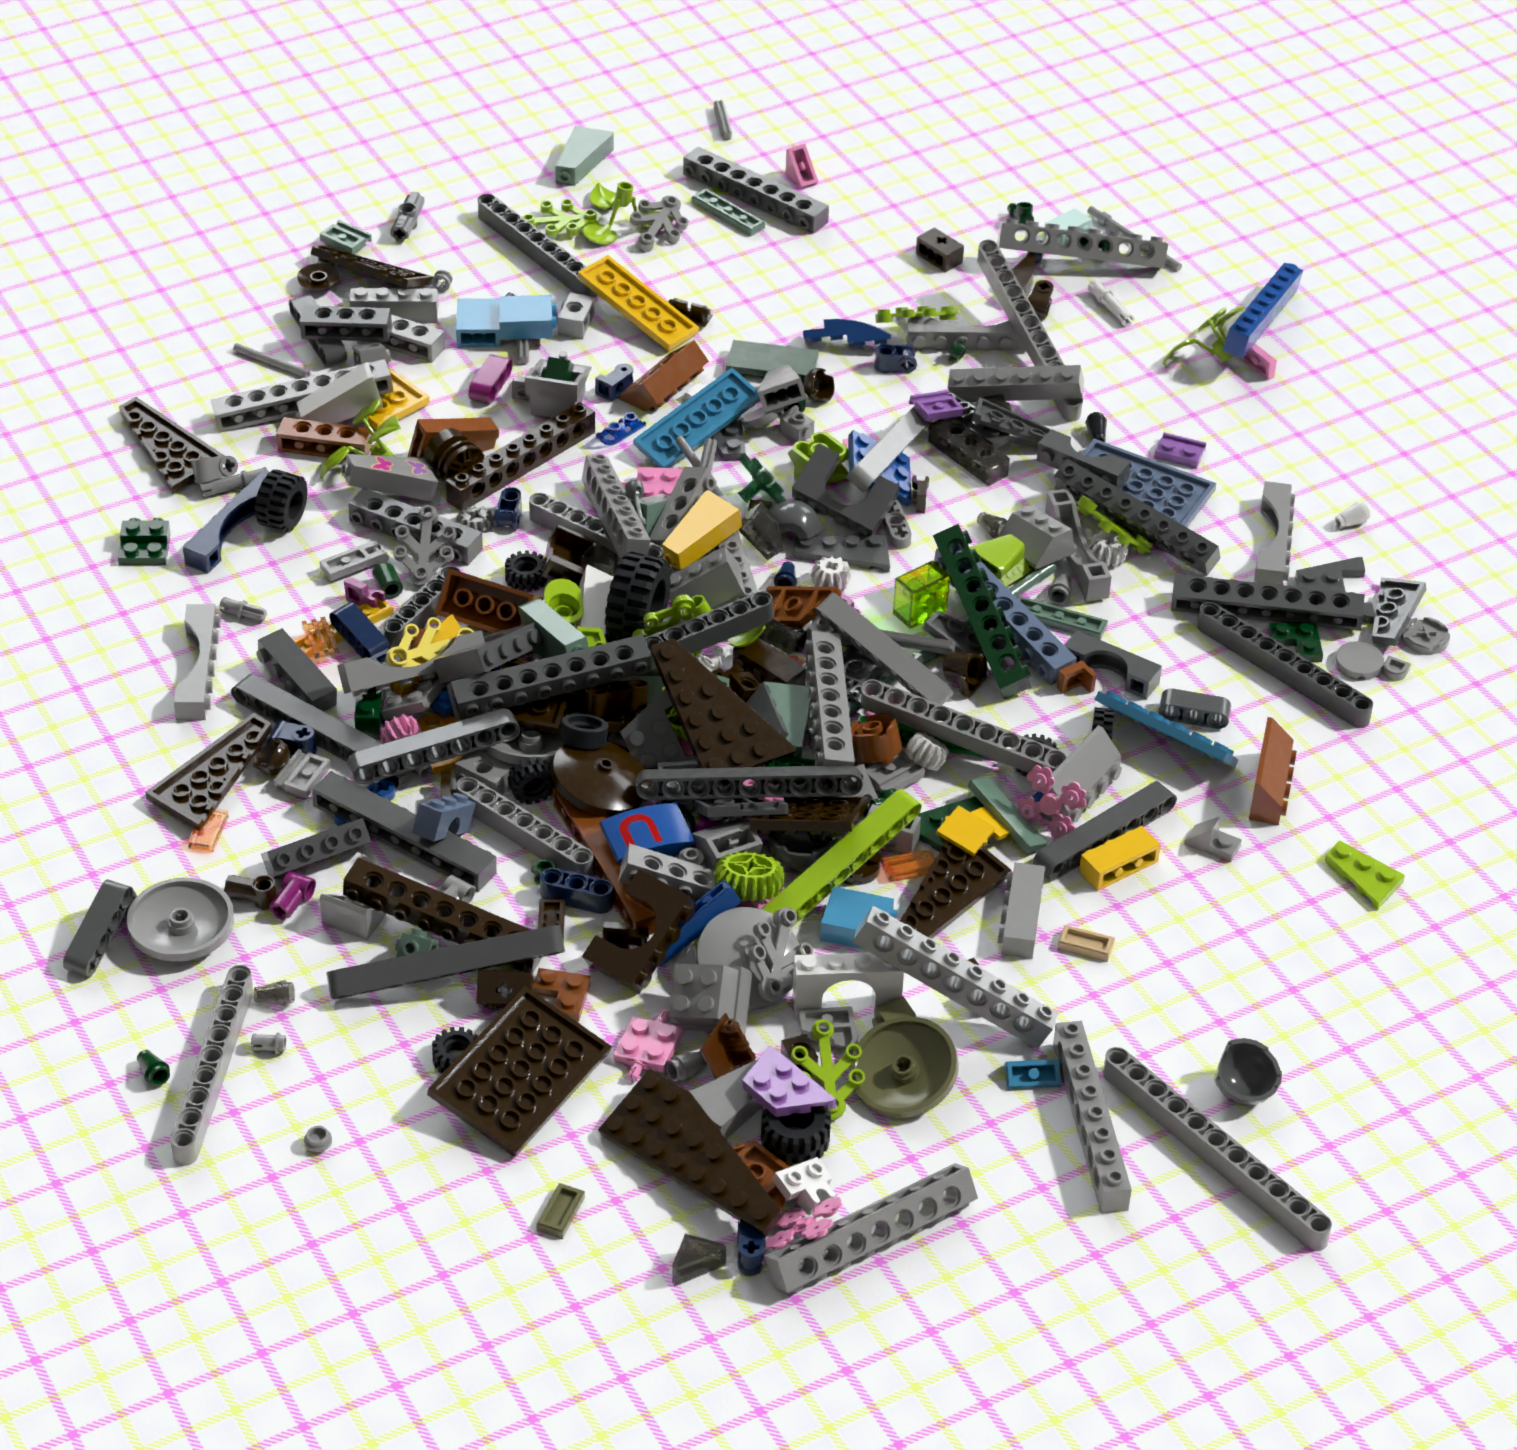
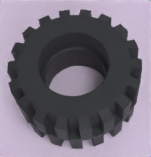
M273 469L263 479L256 496L255 517L260 525L283 532L292 531L299 523L307 503L308 488L305 478L278 469Z
M826 1105L811 1107V1112L792 1113L780 1117H775L766 1108L762 1111V1146L780 1160L786 1162L788 1166L800 1164L816 1157L820 1159L824 1156V1151L827 1152L830 1143L831 1114L828 1112ZM790 1127H799V1128H802V1130H792V1129H789V1128H790Z

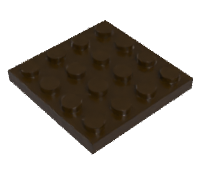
M784 797L783 801L788 803L789 814L753 815L749 820V829L757 830L759 834L782 831L783 834L791 835L797 834L798 831H808L810 835L823 834V831L833 832L834 835H847L853 831L867 809L868 797Z

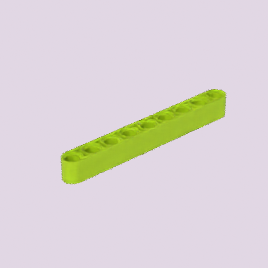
M903 789L894 792L861 821L852 832L845 835L780 892L778 896L763 907L762 910L774 914L775 911L788 907L796 912V923L799 922L832 892L833 886L838 887L912 822L921 811V803Z

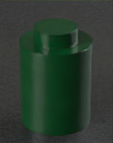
M382 563L374 568L372 577L378 590L384 591L385 599L398 597L403 591V585L394 566L389 563Z

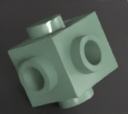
M412 928V932H402V936L398 937L395 946L397 951L396 957L438 949L440 940L427 937L428 932Z

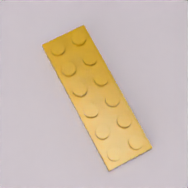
M609 255L578 272L577 279L668 352L698 334L699 327Z

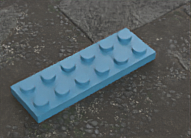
M730 368L634 438L633 445L658 468H670L685 457L675 442L678 436H683L690 448L695 450L707 438L714 436L760 402L758 390L734 368Z
M1098 691L1094 699L1105 707L1115 709V712L1226 765L1236 768L1239 759L1233 756L1234 751L1216 741L1211 745L1212 740L1195 731L1190 735L1191 730L1174 721H1171L1169 725L1170 721L1153 711L1149 712L1142 708V706L1132 701H1127L1111 691H1107L1106 694Z

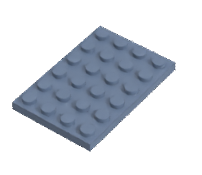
M1093 439L1082 453V455L1089 457H1103L1113 454L1130 461L1129 480L1120 489L1185 527L1190 525L1216 490L1217 483L1097 439Z

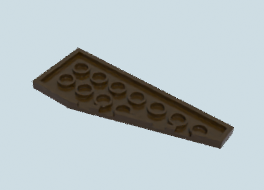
M651 1068L647 1070L598 1129L600 1135L765 1237L783 1217L779 1207L691 1092Z

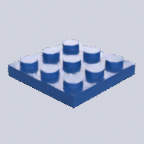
M852 430L848 435L849 473L878 443L866 434ZM901 453L880 476L900 486L899 495L896 500L900 504L908 506L912 501L910 457ZM876 480L869 486V489L873 487Z

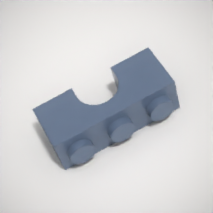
M453 793L451 796H442L440 799H430L428 802L420 803L412 833L431 841H438L446 838L448 830L456 835L468 832L476 803L469 801L468 796L460 793Z

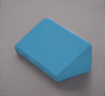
M1060 1059L1006 1061L1003 1064L1007 1089L1062 1086Z

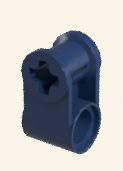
M880 344L876 347L874 368L881 373H910L917 367V360L914 358L915 349L908 344Z
M508 487L502 490L494 512V527L501 525L518 529L522 513V499L519 489Z
M279 721L275 724L266 741L267 744L271 739H281L289 746L290 755L292 756L301 748H303L302 753L304 754L308 752L316 754L317 746L313 742L314 730L308 725Z
M738 1221V1270L744 1275L755 1276L763 1269L766 1237Z

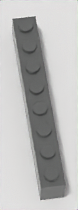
M330 771L312 788L314 807L333 817L335 814L345 819L346 823L363 818L368 834L373 838L448 877L450 875L456 876L474 886L477 892L497 874V856L493 855L490 851L460 838L449 830L447 831L446 838L438 841H431L412 833L416 814L389 801L385 797L369 791L366 787L348 780L344 776Z

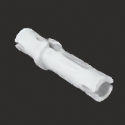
M1092 280L1090 283L1095 288L1088 285V290L1097 297V301L1105 305L1124 326L1131 325L1132 322L1128 318L1134 321L1135 317L1113 296V292L1110 289H1106L1099 280Z

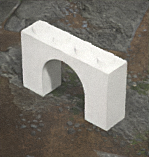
M870 952L794 955L792 992L794 1018H799V1009L822 1008V997L825 991L836 983L848 980L861 981L872 987V1002L875 1012L876 1005L902 997L904 972Z

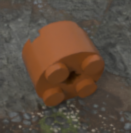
M874 714L866 716L865 722L859 724L857 720L850 725L854 759L857 765L877 762L881 765H887L892 763L894 756L901 752L903 746L897 721L895 718L892 720L891 715Z

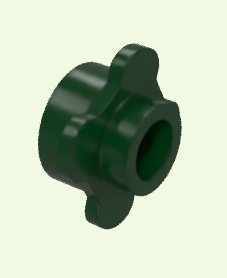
M964 339L959 343L954 342L948 350L951 354L948 361L955 359L958 362L964 356L968 349L963 344L965 342Z
M547 859L536 862L531 867V872L535 875L534 882L540 884V874L542 871L548 868H556V864Z

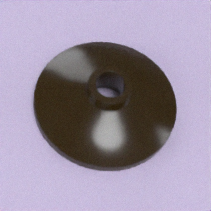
M324 263L307 265L297 274V281L302 287L316 291L332 288L340 280L338 269Z

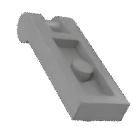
M371 541L323 559L319 563L320 569L330 581H333L369 566L387 563L389 555L384 550H381L378 542Z

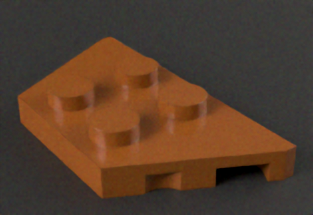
M768 586L766 592L772 596L774 618L766 623V626L804 627L817 616L815 609L832 592L839 597L842 593L838 587Z
M755 1140L741 1143L739 1146H732L782 1212L786 1199L771 1179L776 1172L787 1169L790 1166Z

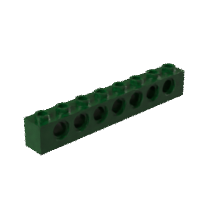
M956 524L934 534L933 538L1004 698L1007 699L1031 688L1028 679L1032 675L1027 664L1022 665L1019 660L1023 658L1018 644L1013 646L1011 639L1015 637L1010 626H1004L1002 620L1006 619L1001 606L996 607L994 603L997 600V596L992 586L988 588L985 583L989 581L985 569H979L977 565L981 560L976 549L971 550L968 545L973 543L968 531H962L959 524ZM963 550L960 554L955 555L956 552ZM971 569L968 573H963L964 571ZM979 588L978 591L972 593L974 589ZM988 607L985 611L980 612L982 608ZM996 626L994 630L988 631L991 627ZM1005 646L1002 650H997L998 647ZM1014 665L1011 669L1005 670L1007 666Z

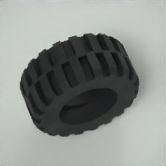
M632 551L626 553L622 560L619 561L610 584L607 607L605 609V630L612 640L617 641L632 637L635 630L647 628L643 620L647 613H655L667 608L671 586V570L669 563L664 558Z

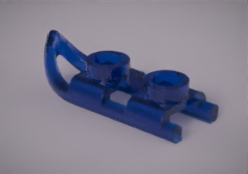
M627 412L618 422L609 423L608 427L604 428L602 432H598L595 438L605 445H615L645 427L646 422L638 419L636 413ZM629 426L631 429L626 432L624 428ZM610 434V435H612L613 437H615V439H614V440H608V439H606V438H604V437H605L606 435Z

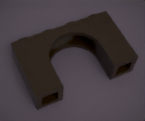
M638 869L625 892L633 901L655 912L657 926L653 936L647 943L638 948L622 949L595 935L581 957L589 966L640 994L642 989L646 988L651 982L652 974L657 966L664 962L666 952L670 946L679 939L681 929L685 923L692 919L696 904L690 896Z

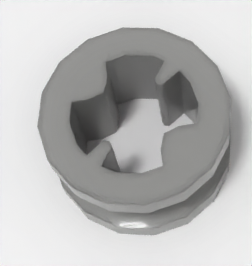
M438 270L432 278V285L438 291H446L449 289L453 277L446 270Z

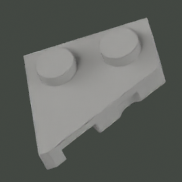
M852 1006L799 1009L801 1035L807 1034L809 1039L813 1040L811 1036L813 1024L819 1019H826L834 1027V1033L830 1039L831 1046L846 1050L849 1044H858ZM819 1026L820 1031H828L826 1027Z

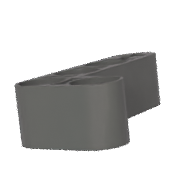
M109 879L102 883L64 956L63 968L65 970L91 977L95 973L122 919L127 920L130 905L137 897L131 886Z

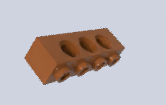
M283 417L276 433L279 452L328 458L343 446H352L369 455V449L372 446V443L369 444L367 442L372 435L365 427Z

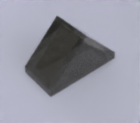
M685 1234L672 1264V1283L674 1286L726 1266V1246L723 1243Z

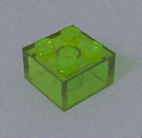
M932 560L896 577L893 615L909 629L925 623L937 610L942 613L947 612L950 575Z

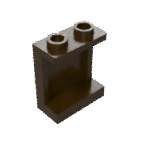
M557 525L548 539L541 576L552 581L555 579H567L576 583L579 587L587 565L592 566L593 556L599 547V542L562 525Z

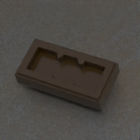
M539 899L538 928L560 925L564 943L566 899Z

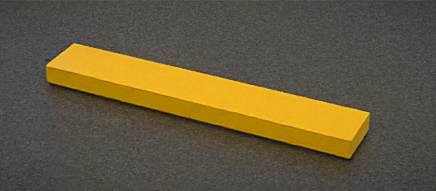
M377 600L378 607L372 608L366 603L358 606L373 624L394 613V608L386 601L383 602L381 600ZM328 622L294 641L309 658H312L345 639L336 631L331 622Z

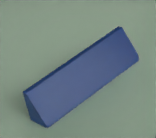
M722 880L695 902L696 908L692 919L685 923L681 929L679 939L670 946L666 952L664 962L659 967L663 966L699 937L714 917L724 911L733 909L741 902L738 895L727 882Z

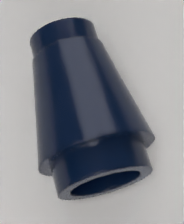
M784 562L774 577L775 586L797 585L795 565L792 562Z

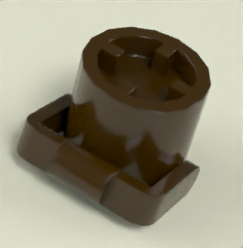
M953 651L947 654L943 663V674L946 680L952 683H959L961 695L971 697L989 675L987 660L983 654Z

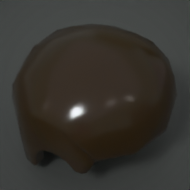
M813 368L808 371L804 378V391L809 399L813 401H830L834 395L833 376L824 373L826 369Z
M271 739L255 758L253 767L265 775H274L281 772L284 766L288 764L290 758L289 746L281 739Z

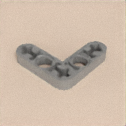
M895 500L883 520V525L892 546L904 549L911 544L912 532L899 501ZM850 502V503H842V504H847V505H849V504H855V503H858V502ZM890 522H899L901 524H891Z

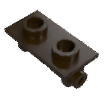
M677 298L669 299V304L698 327L705 328L713 317L711 309L706 305L692 303L691 308H688V301Z

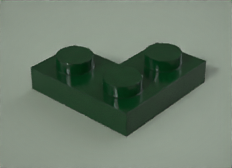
M1269 623L1268 632L1271 638L1284 646H1295L1296 653L1310 662H1322L1323 651L1316 623Z

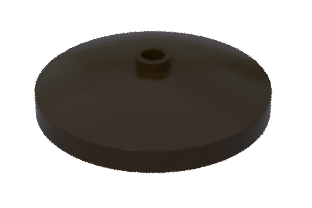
M606 742L604 747L594 750L577 749L566 744L557 750L551 763V778L560 794L576 807L591 814L612 817L640 808L646 801L640 798L636 791V776L645 768L625 749ZM644 782L641 786L650 788V782Z

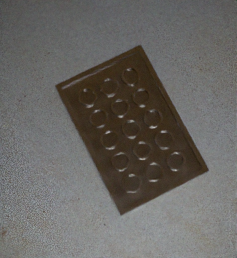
M525 986L428 1088L427 1095L506 1152L516 1157L610 1053L612 1046Z

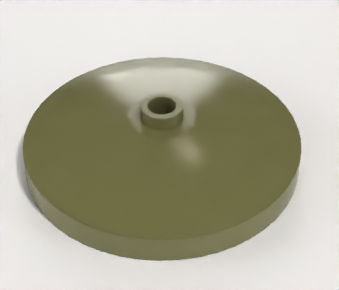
M905 1016L889 1019L869 1030L858 1042L862 1049L860 1059L853 1062L849 1069V1072L853 1069H860L865 1074L862 1086L854 1090L866 1107L886 1117L908 1118L933 1109L946 1098L956 1082L959 1060L953 1041L943 1028L924 1018ZM854 1050L852 1056H857L858 1054ZM852 1076L854 1081H861L859 1076Z

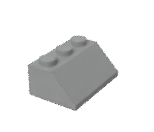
M1031 505L1024 506L1020 510L1013 512L997 537L1011 534L1022 541L1025 545L1024 559L1028 565L1035 569L1074 554L1072 529Z
M725 546L670 576L669 599L671 603L679 595H688L690 598L702 595L710 608L714 610L745 595L739 562Z

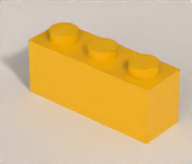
M1140 826L1081 854L1079 873L1099 891L1157 863L1161 844L1143 826Z

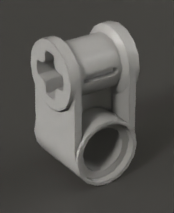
M216 456L191 461L195 484L232 476L238 470V462L232 456Z

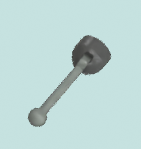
M631 480L625 485L626 495L629 499H634L637 515L644 526L646 520L642 516L639 499L644 494L643 483L639 480Z

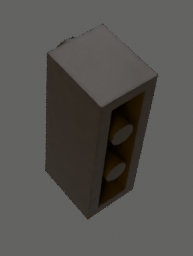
M757 638L747 646L733 648L732 666L739 664L744 669V672H750L760 684L762 682L805 686V667L763 640Z

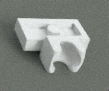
M817 1157L776 1172L771 1179L787 1201L798 1197L797 1203L809 1216L813 1213L814 1207L818 1204L820 1205L822 1201L828 1198H835V1192L829 1186L833 1178Z

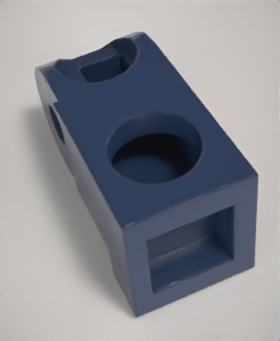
M624 363L619 364L615 367V370L606 376L600 374L595 377V394L611 402L616 400L617 396L633 383V366Z

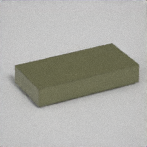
M559 1183L536 1224V1230L563 1239L585 1199V1191Z

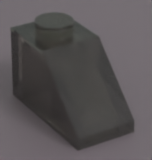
M762 502L747 511L741 520L742 527L738 531L769 560L784 549L778 520Z

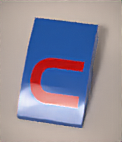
M677 803L636 808L602 820L599 824L617 863H621L629 843L665 855H678L683 849L691 848L695 842Z

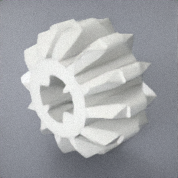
M1100 531L1099 535H1093L1089 544L1092 554L1099 561L1105 562L1107 568L1110 565L1117 567L1118 564H1123L1128 555L1129 547L1116 539L1119 533L1113 534L1110 531L1108 534Z
M833 556L831 558L822 557L821 560L815 561L813 570H811V577L814 587H838L841 591V589H847L851 579V572L848 562L842 561L841 557L837 559L833 558Z
M916 732L909 740L905 750L909 759L921 767L933 771H938L943 766L949 754L945 744L933 736Z

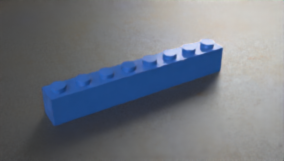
M1284 262L1229 328L1222 351L1243 359L1295 295L1304 270L1298 268L1295 264Z

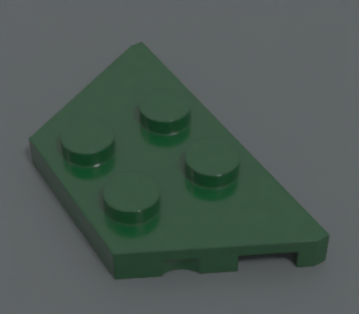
M976 796L919 813L918 816L921 817L919 841L929 844L931 848L940 852L945 839L937 835L936 831L944 823L945 817L950 816L958 805L969 812L984 807V805Z

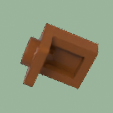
M1083 661L1066 666L1059 670L1057 689L1063 694L1082 685L1091 693L1095 690L1096 674Z

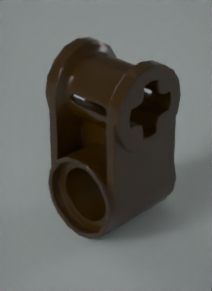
M1048 280L1037 281L1031 295L1028 297L1037 316L1044 319L1047 318L1052 303L1051 295L1054 288L1053 283Z

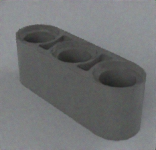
M1169 688L1162 692L1158 714L1169 721L1222 729L1229 723L1232 706L1227 698Z

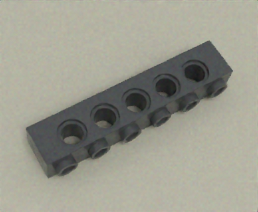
M364 488L348 503L349 519L351 522L396 539L395 529L400 525H405L408 527L410 535L420 544L422 523L419 518V508ZM438 516L437 523L432 525L430 543L442 534L441 530L444 526H453L456 531V538L453 541L447 542L444 546H451L455 555L453 560L469 565L483 550L482 532ZM402 531L399 535H404L406 532ZM449 531L445 535H451L453 532ZM445 552L443 555L448 556L450 552Z

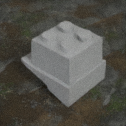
M565 351L559 352V359L568 360V353ZM540 359L535 367H532L525 376V395H529L531 414L553 418L578 402L582 403L585 396L586 380L592 370L591 366L574 364L571 382L541 377L543 367L547 366L548 360Z
M675 964L669 1024L683 1027L684 1030L712 1032L724 1013H727L729 1019L737 1021L743 1034H746L752 971L740 966Z

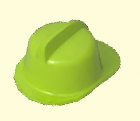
M555 579L547 584L544 591L545 603L574 626L584 613L580 588L576 583L567 579Z

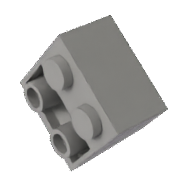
M739 819L692 833L697 849L703 853L708 868L715 870L716 863L720 858L726 857V854L734 855L736 852L744 853L745 851L761 854L763 846L756 830H750L749 823Z

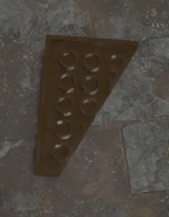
M674 638L650 646L649 651L699 768L757 767L796 752L795 747Z

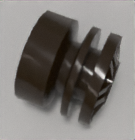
M454 428L438 432L430 439L424 452V459L430 469L445 482L450 477L485 457L483 452L474 443L470 442L465 435Z

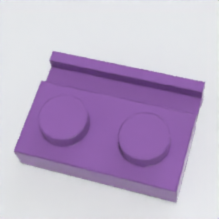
M947 390L911 395L908 402L910 405H914L915 411L925 422L962 416L964 411L959 402L953 396L948 395Z
M1163 432V436L1155 449L1154 458L1198 468L1207 443Z

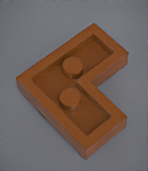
M539 968L534 981L533 991L541 996L557 998L554 1006L579 1022L591 984V976Z

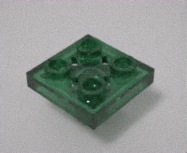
M744 453L738 458L753 479L741 491L737 492L746 503H749L750 499L755 497L761 490L765 491L777 504L781 501H786L782 495L785 492L777 481L772 482L774 477L766 468L763 471L761 470L763 465L756 457L751 459Z

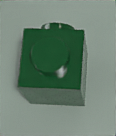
M548 357L547 366L543 367L541 377L571 382L574 364L570 360Z

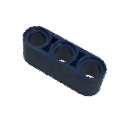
M349 602L329 614L332 626L362 659L369 658L387 648L391 649L386 637L354 603Z
M557 868L545 869L540 874V895L542 899H566L567 907L598 914L608 913L613 908V886L608 880Z

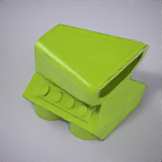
M827 432L813 433L809 441L796 442L793 445V449L787 453L794 464L795 481L819 443L839 453V463L826 485L845 480L849 474L842 464L849 459L848 448Z
M1011 534L970 547L971 550L976 549L981 562L1007 588H1009L1010 584L1018 583L1025 578L1026 574L1031 572L1024 559V543Z

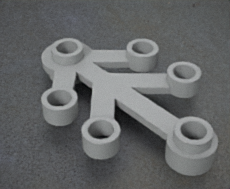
M665 196L659 202L651 203L646 199L639 201L638 210L640 212L631 213L630 223L638 226L641 223L653 222L649 230L638 238L637 247L644 252L653 250L655 244L654 237L662 225L670 242L676 243L679 241L681 235L679 230H686L689 220L681 215L679 211L681 202L675 196ZM652 210H661L660 213H653V214H646V215H642V214H641V213H648L649 211H652ZM669 215H672L676 221L675 226L677 229L673 228L668 218Z
M425 505L419 511V518L422 523L420 544L410 535L407 526L400 525L395 529L397 539L403 541L419 556L418 564L408 556L407 549L402 545L396 546L393 549L394 558L402 562L411 571V581L419 587H423L434 576L433 572L446 562L452 561L455 556L451 546H444L447 542L453 541L456 538V531L453 526H444L441 530L442 534L430 543L432 525L436 524L439 518L436 508L431 505ZM402 531L406 532L404 535H399ZM449 531L453 532L451 535H445ZM440 549V556L428 564L429 557ZM398 552H404L403 555H397ZM445 552H450L448 556L443 555Z
M788 907L781 908L773 914V922L778 928L775 947L769 937L771 934L770 924L767 921H761L753 926V933L759 939L761 945L757 944L748 950V956L754 962L762 979L758 985L759 995L762 999L770 1002L781 999L784 988L793 984L794 968L789 975L780 978L781 969L794 962V955L813 954V948L807 942L797 945L795 950L785 954L789 930L797 921L796 912ZM766 956L771 964L770 971L763 960Z

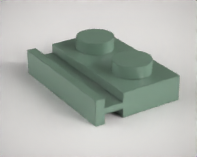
M337 220L336 225L332 224L319 233L320 241L351 254H355L363 248L367 241H372L371 233L341 220Z

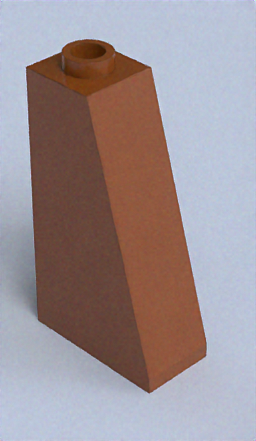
M491 417L417 419L407 457L424 458L425 448L430 439L438 432L448 428L459 430L482 452L494 449L496 440L499 437V429Z

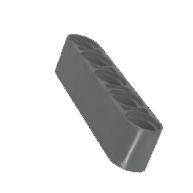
M310 294L289 300L291 315L299 327L303 306H318ZM307 339L324 366L347 361V352L341 340Z
M446 566L442 568L384 622V636L391 648L399 646L407 624L412 623L417 625L419 629H424L428 619L437 616L434 612L447 570L450 568L461 572L458 567ZM412 629L407 630L409 634L415 633Z

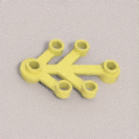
M436 617L429 618L425 625L426 631L418 647L408 650L411 641L416 639L419 628L415 624H407L399 646L391 648L386 654L388 666L413 667L420 665L414 659L422 658L428 661L437 655L435 653L444 649L451 640L449 638L430 644L434 634L441 628V621ZM430 623L436 624L437 628H432ZM464 627L458 631L456 637L473 633L474 631ZM412 629L415 634H409L407 630ZM394 657H399L402 661L398 662L394 660Z

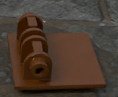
M724 1013L700 1048V1052L715 1079L738 1069L740 1065H747L756 1059V1055L751 1047H749L750 1044L746 1040L740 1024L734 1021V1019H729L727 1013Z

